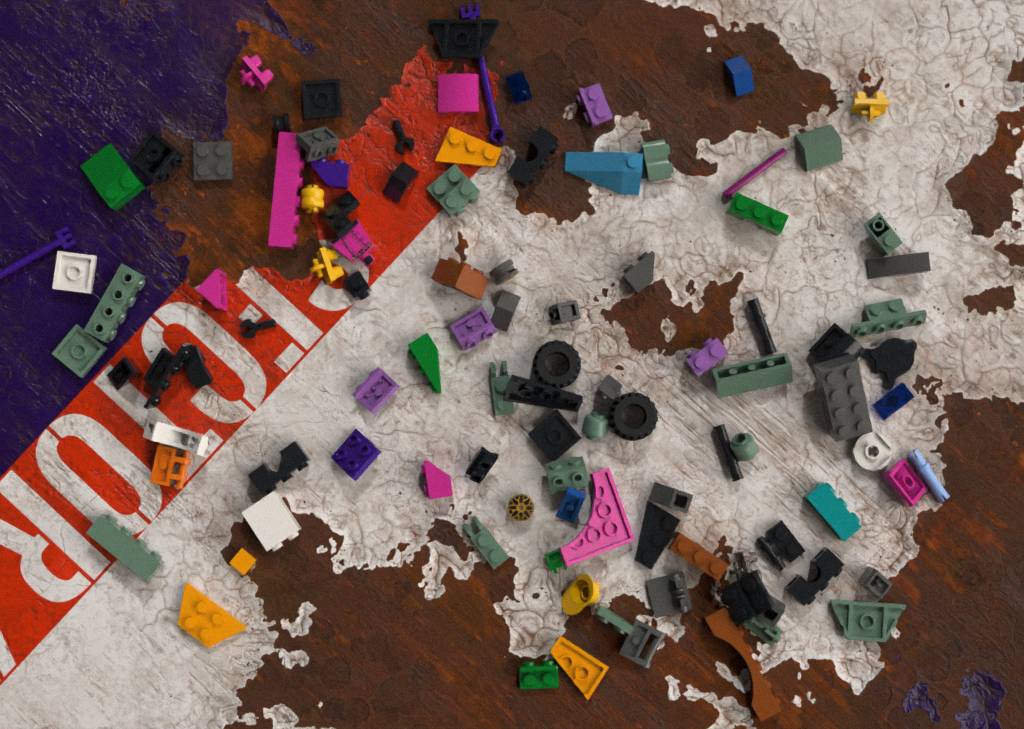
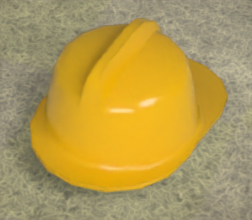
M581 574L564 591L562 596L563 610L569 615H576L586 606L593 605L599 597L601 585L593 581L589 575Z

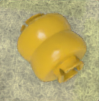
M307 185V188L301 190V208L307 210L306 213H311V211L318 213V210L324 208V191L318 188V185H313V187L312 185Z

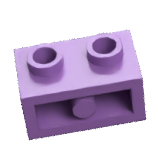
M709 338L701 344L703 346L701 350L697 352L695 349L686 356L688 360L684 363L695 377L700 376L729 353L718 338L714 340Z

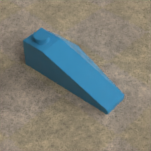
M566 152L565 172L584 180H589L601 187H606L618 194L639 195L643 154L626 152Z

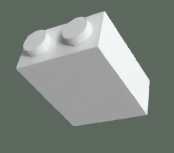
M277 490L241 512L266 551L271 549L273 552L283 546L281 542L287 538L291 541L299 535L298 531L302 529Z

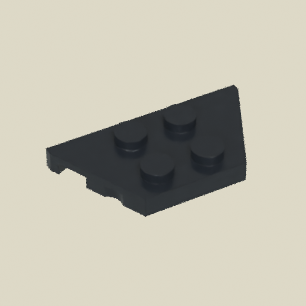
M442 19L428 20V24L432 28L434 38L439 45V50L444 59H481L500 25V20Z

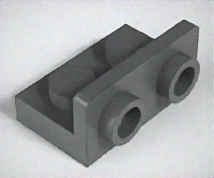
M324 126L298 133L295 141L307 151L305 160L311 162L335 155L340 138Z

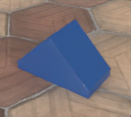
M741 55L724 61L735 96L739 97L753 92L754 84L751 67Z

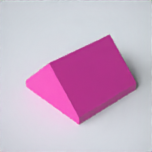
M215 269L197 290L216 308L228 311L226 273L220 269Z
M902 458L881 475L884 482L903 506L906 507L914 506L927 490V486L905 458Z

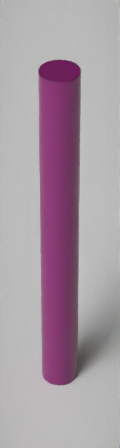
M781 148L722 192L724 197L727 199L785 156L787 151Z

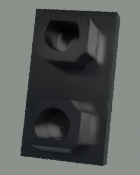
M481 446L465 473L470 475V480L481 483L498 459L499 454L491 453Z

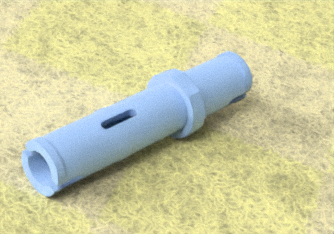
M918 448L912 450L913 453L909 452L907 456L915 465V470L921 474L938 499V502L945 501L943 497L947 500L950 495L939 482L930 468L931 465L925 461Z

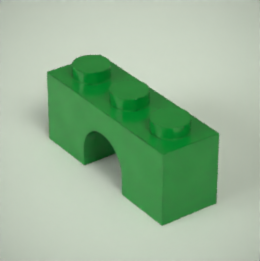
M737 192L733 195L726 210V214L742 221H752L761 226L760 229L776 236L782 233L789 217L787 214Z

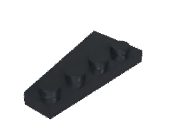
M511 375L503 394V401L578 412L583 402V396Z

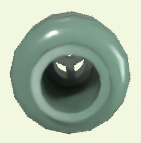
M592 411L585 416L581 430L587 439L597 441V438L605 437L609 421L605 414Z
M738 433L730 442V448L739 461H749L757 455L758 446L752 435L748 433Z

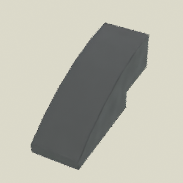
M929 252L866 260L868 279L904 276L931 271Z

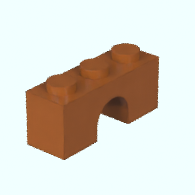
M679 532L676 533L667 547L718 581L729 566V564Z

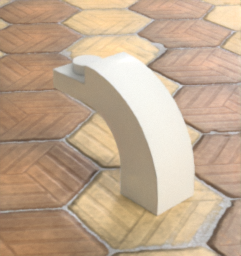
M152 419L147 420L142 436L151 441L171 445L201 456L204 455L207 449L209 439L206 435Z

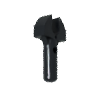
M394 120L392 123L399 138L398 143L395 144L397 151L405 155L402 148L403 142L409 145L411 152H413L415 147L413 138H407L400 120Z
M252 319L244 320L239 328L250 326L253 329L249 333L241 335L249 339L256 338L255 334L257 331L275 327L276 320L272 319L256 324L252 322Z

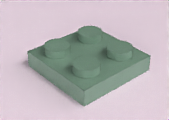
M76 324L52 354L79 377L84 378L108 348Z
M598 603L594 610L599 620L606 624L611 622L614 624V629L623 635L625 632L631 634L634 629L631 623Z

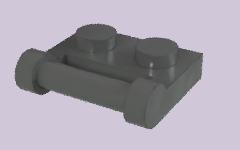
M635 618L632 624L634 629L631 634H627L618 654L649 669L651 666L650 662L661 640L665 639L667 634ZM652 633L655 637L644 659H642L639 655Z

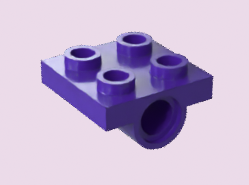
M355 429L331 458L356 481L379 456L381 451L359 430Z

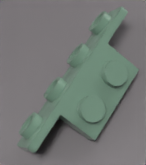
M901 298L865 305L863 310L867 321L852 324L850 335L853 338H862L870 334H881L885 331L920 326L925 323L927 312L926 310L907 313Z

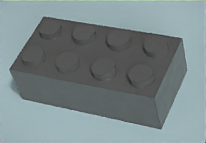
M849 354L814 364L828 432L835 442L873 432L858 360Z

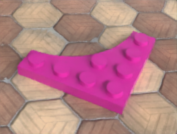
M609 467L590 474L593 486L591 513L582 531L571 542L558 548L564 567L635 540Z

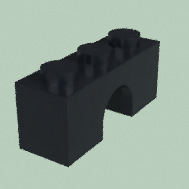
M539 126L529 140V145L536 150L537 157L529 162L517 157L508 170L507 176L524 188L528 184L532 186L538 177L535 174L539 169L543 170L547 165V157L550 153L554 155L559 148L557 144L559 138Z
M298 441L292 442L279 452L284 459V466L280 471L274 472L267 464H262L248 474L261 494L265 492L270 494L277 489L276 484L280 481L285 483L293 477L291 473L297 469L300 472L308 466L307 462L311 459Z
M823 547L811 560L818 570L815 579L806 581L797 574L784 587L803 606L811 604L816 598L814 595L819 590L823 591L829 585L828 581L832 577H837L845 565L826 547Z

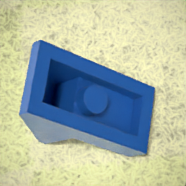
M568 487L556 517L574 523L586 494Z

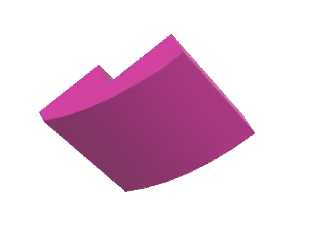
M438 75V113L459 112L464 114L479 112V75Z

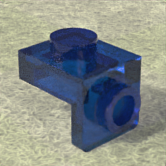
M523 71L505 77L515 105L532 99L530 87Z

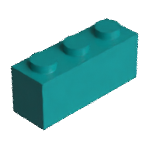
M819 482L803 498L839 540L845 542L862 527L858 523L860 519L854 512L850 513L846 509L848 505L841 497L837 498L834 495L835 490L829 483Z

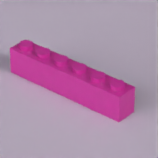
M279 132L268 240L270 248L294 250V245H297L298 234H295V230L300 222V215H297V209L301 207L302 198L299 196V189L303 188L301 170L305 169V158L302 157L303 151H306L295 141L298 133Z

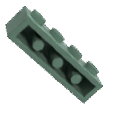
M121 263L83 331L103 342L109 343L110 340L112 341L117 334L116 329L119 323L122 324L127 316L125 313L128 307H132L135 303L137 291L144 287L146 276Z
M787 353L715 368L712 369L713 387L717 397L723 398L793 382L792 364Z
M101 514L86 534L145 582L150 581L165 563L161 560L162 556L154 550L150 551L142 539L134 538L131 535L132 531L118 525L116 523L118 520L111 514Z

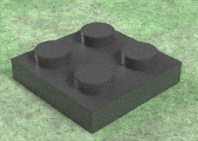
M231 141L193 143L195 182L233 180V144Z

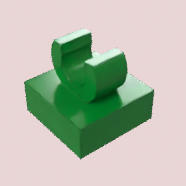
M558 549L545 554L550 571L553 570L557 574V568L562 566L564 570H567V567H564Z

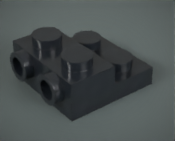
M152 131L129 160L161 185L162 182L169 180L171 171L182 164L184 155L156 132Z
M757 571L751 572L720 590L722 603L728 605L731 611L730 618L738 625L747 623L775 606Z

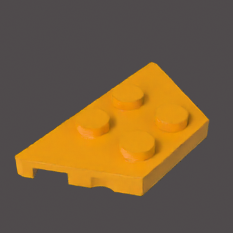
M189 582L185 584L178 625L209 648L246 629L247 626Z

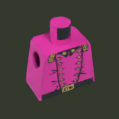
M356 219L353 222L355 226L341 239L337 235L329 243L354 265L361 260L366 267H369L376 261L369 253L375 247L361 223Z

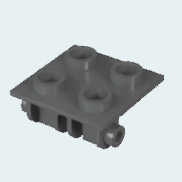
M683 571L646 580L655 618L679 612L685 613L693 609Z

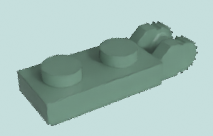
M506 360L502 361L501 366L504 376L496 377V365L494 362H490L495 416L514 414L513 402L503 401V394L510 379Z
M474 516L472 518L473 522L481 531L474 534L469 525L465 523L462 526L488 563L495 569L507 560L509 556L489 530Z

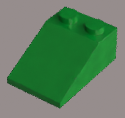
M111 143L80 166L110 208L115 211L146 188Z

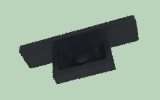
M183 343L176 355L165 347L161 348L142 379L155 388L144 408L150 409L159 405L162 400L161 395L171 386V379L181 370L180 365L182 361L186 360L191 354V343Z

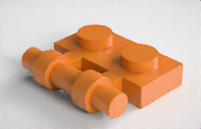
M157 445L150 483L170 486L171 479L177 480L175 488L183 489L184 482L187 481L186 472L191 462V459H189L191 452L183 450L182 457L177 456L178 448ZM175 462L180 463L178 474L173 473Z

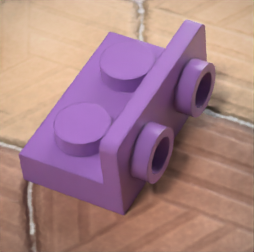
M599 83L584 89H578L576 98L579 105L584 107L585 112L583 116L586 123H590L591 127L613 119Z
M483 307L450 325L464 351L474 348L479 342L491 338L497 332Z

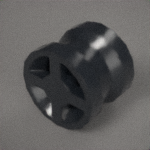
M288 112L281 116L277 114L272 116L276 134L285 130L287 132L292 131Z

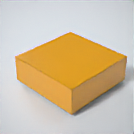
M241 548L230 561V564L245 575L257 559L244 548Z

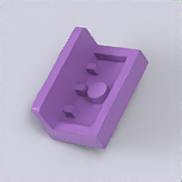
M377 367L356 388L353 396L372 414H375L400 386L380 367Z

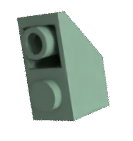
M880 212L863 224L870 242L882 257L903 243Z

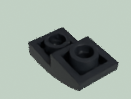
M196 344L191 347L189 357L182 362L195 389H199L212 383L214 379L204 364L206 362L205 357Z

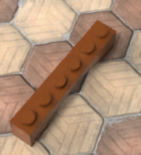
M722 605L704 615L703 618L711 633L731 644L743 658L750 678L749 703L757 718L762 722L781 712L779 707L781 701L769 689L772 685L767 676L763 678L760 672L763 668L758 660L754 661L751 655L753 650L748 642L745 643L742 639V636H744L742 629L739 625L735 626L730 618V609H726Z

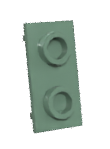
M757 617L743 624L771 647L781 639L780 635L783 632L776 625L773 628Z

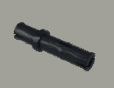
M759 298L747 301L752 315L751 321L755 323L766 356L777 352L765 320L766 314H763Z
M725 424L713 427L725 459L724 465L728 467L732 482L743 479L744 476L738 464L739 460L730 448V439Z

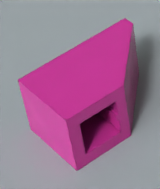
M424 461V465H421L422 477H426L427 484L424 485L425 495L429 496L430 499L453 496L450 476L430 461Z

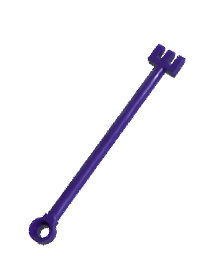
M478 3L474 4L476 11L473 12L471 4L467 5L468 13H465L464 7L461 6L462 19L481 17ZM483 54L481 59H477L492 125L490 138L492 142L498 144V139L494 138L495 134L501 135L499 141L502 143L505 139V132L499 126Z
M68 227L55 232L56 240L0 270V279L61 245L65 250L76 245L75 240L67 243L68 240L73 238L71 233L63 235L69 231Z

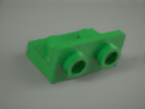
M553 660L542 661V664H534V661H525L523 665H519L520 690L559 688L558 663H554Z

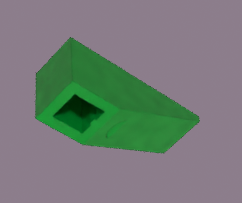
M426 333L408 344L410 349L407 352L413 360H418L420 364L418 369L423 377L427 375L430 379L428 385L433 393L437 391L438 394H441L439 351L429 334Z

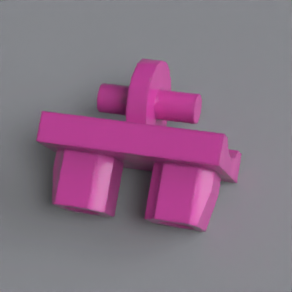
M246 55L242 58L243 62L240 65L242 69L239 72L242 76L240 83L242 85L249 84L251 87L256 85L263 92L274 75L269 69L263 72L258 70L262 66V61L257 55L250 58Z

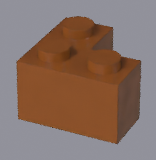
M450 257L448 260L439 259L431 278L443 286L455 289L478 300H481L490 280L483 276L484 272L476 268L472 270L470 269V264L463 261L459 264V261Z

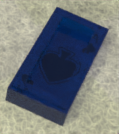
M901 382L871 406L881 419L885 420L912 400L914 396L906 385Z

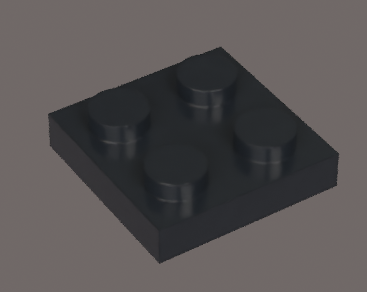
M339 78L301 81L305 120L343 117Z
M557 409L528 433L551 462L556 461L581 439L580 435Z

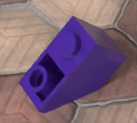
M320 158L310 162L313 169L329 188L349 190L351 167L349 164H346V161L335 160L334 163Z

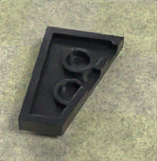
M647 500L634 560L652 570L681 520Z

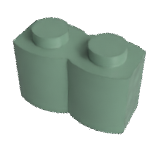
M664 139L642 143L640 147L641 154H643L647 183L670 179L671 174L674 173L672 162L668 160V155H670L669 144H666Z

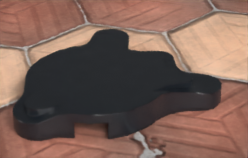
M891 338L885 340L874 349L866 348L861 357L871 362L873 374L883 373L882 386L886 390H891L896 379L911 369L914 363L917 343L912 339Z

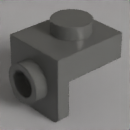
M607 375L596 389L599 391L598 395L606 401L608 399L612 401L622 388V384L612 376Z

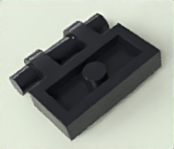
M782 520L766 531L770 537L767 541L763 536L756 539L761 551L768 555L771 559V564L776 566L779 571L786 567L782 559L786 558L791 563L805 552V549ZM774 543L781 551L778 554L771 548Z

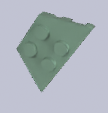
M830 599L831 606L847 640L887 642L891 635L890 632L896 626L901 612L906 608L905 604Z

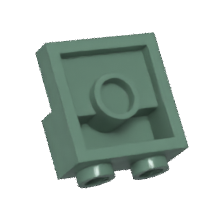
M456 164L426 188L451 218L454 215L456 217L461 215L465 211L464 207L468 203L471 205L479 199L478 195L480 194L479 189L465 176Z

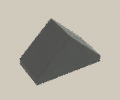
M505 290L502 291L491 318L495 328L507 332L520 301V296Z
M869 566L857 581L880 599L884 598L893 585L878 570Z

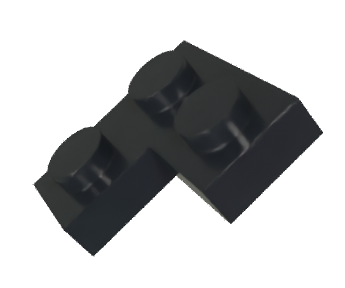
M348 190L322 212L320 216L341 239L355 227L347 216L361 204Z

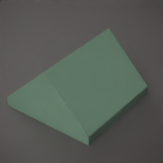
M832 124L795 135L806 172L843 160L841 137Z

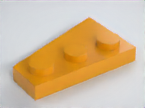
M450 127L435 162L495 168L502 149Z
M559 635L550 649V653L587 700H589L609 666Z

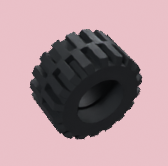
M554 340L546 342L535 353L533 359L534 375L542 384L558 389L565 388L571 385L579 375L581 370L579 353L571 344L569 345L565 341ZM552 354H561L568 361V369L561 376H553L546 370V359Z
M631 392L618 397L612 403L608 419L610 427L614 430L613 432L620 436V438L637 441L649 436L656 428L658 411L655 408L654 402L648 396H644L642 393ZM630 405H636L644 412V421L637 428H629L622 421V412Z

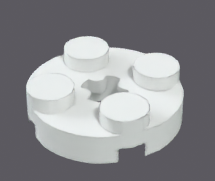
M873 432L859 436L851 450L857 465L869 471L884 468L890 462L892 456L889 440L882 434ZM869 447H870V448H874V447L876 448V450H875L876 455H875V456H873V455H870V456H869V455H868V452H869V451H868V448H869Z

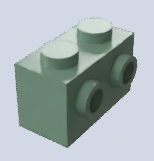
M583 456L545 464L551 493L565 491L568 487L574 489L589 486Z

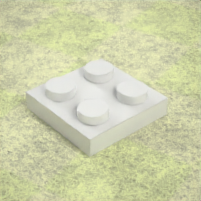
M57 251L52 289L92 294L97 256Z

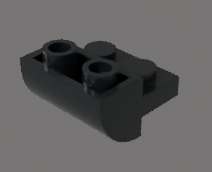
M836 323L809 349V352L820 362L849 354L858 359L865 351L849 333H846Z

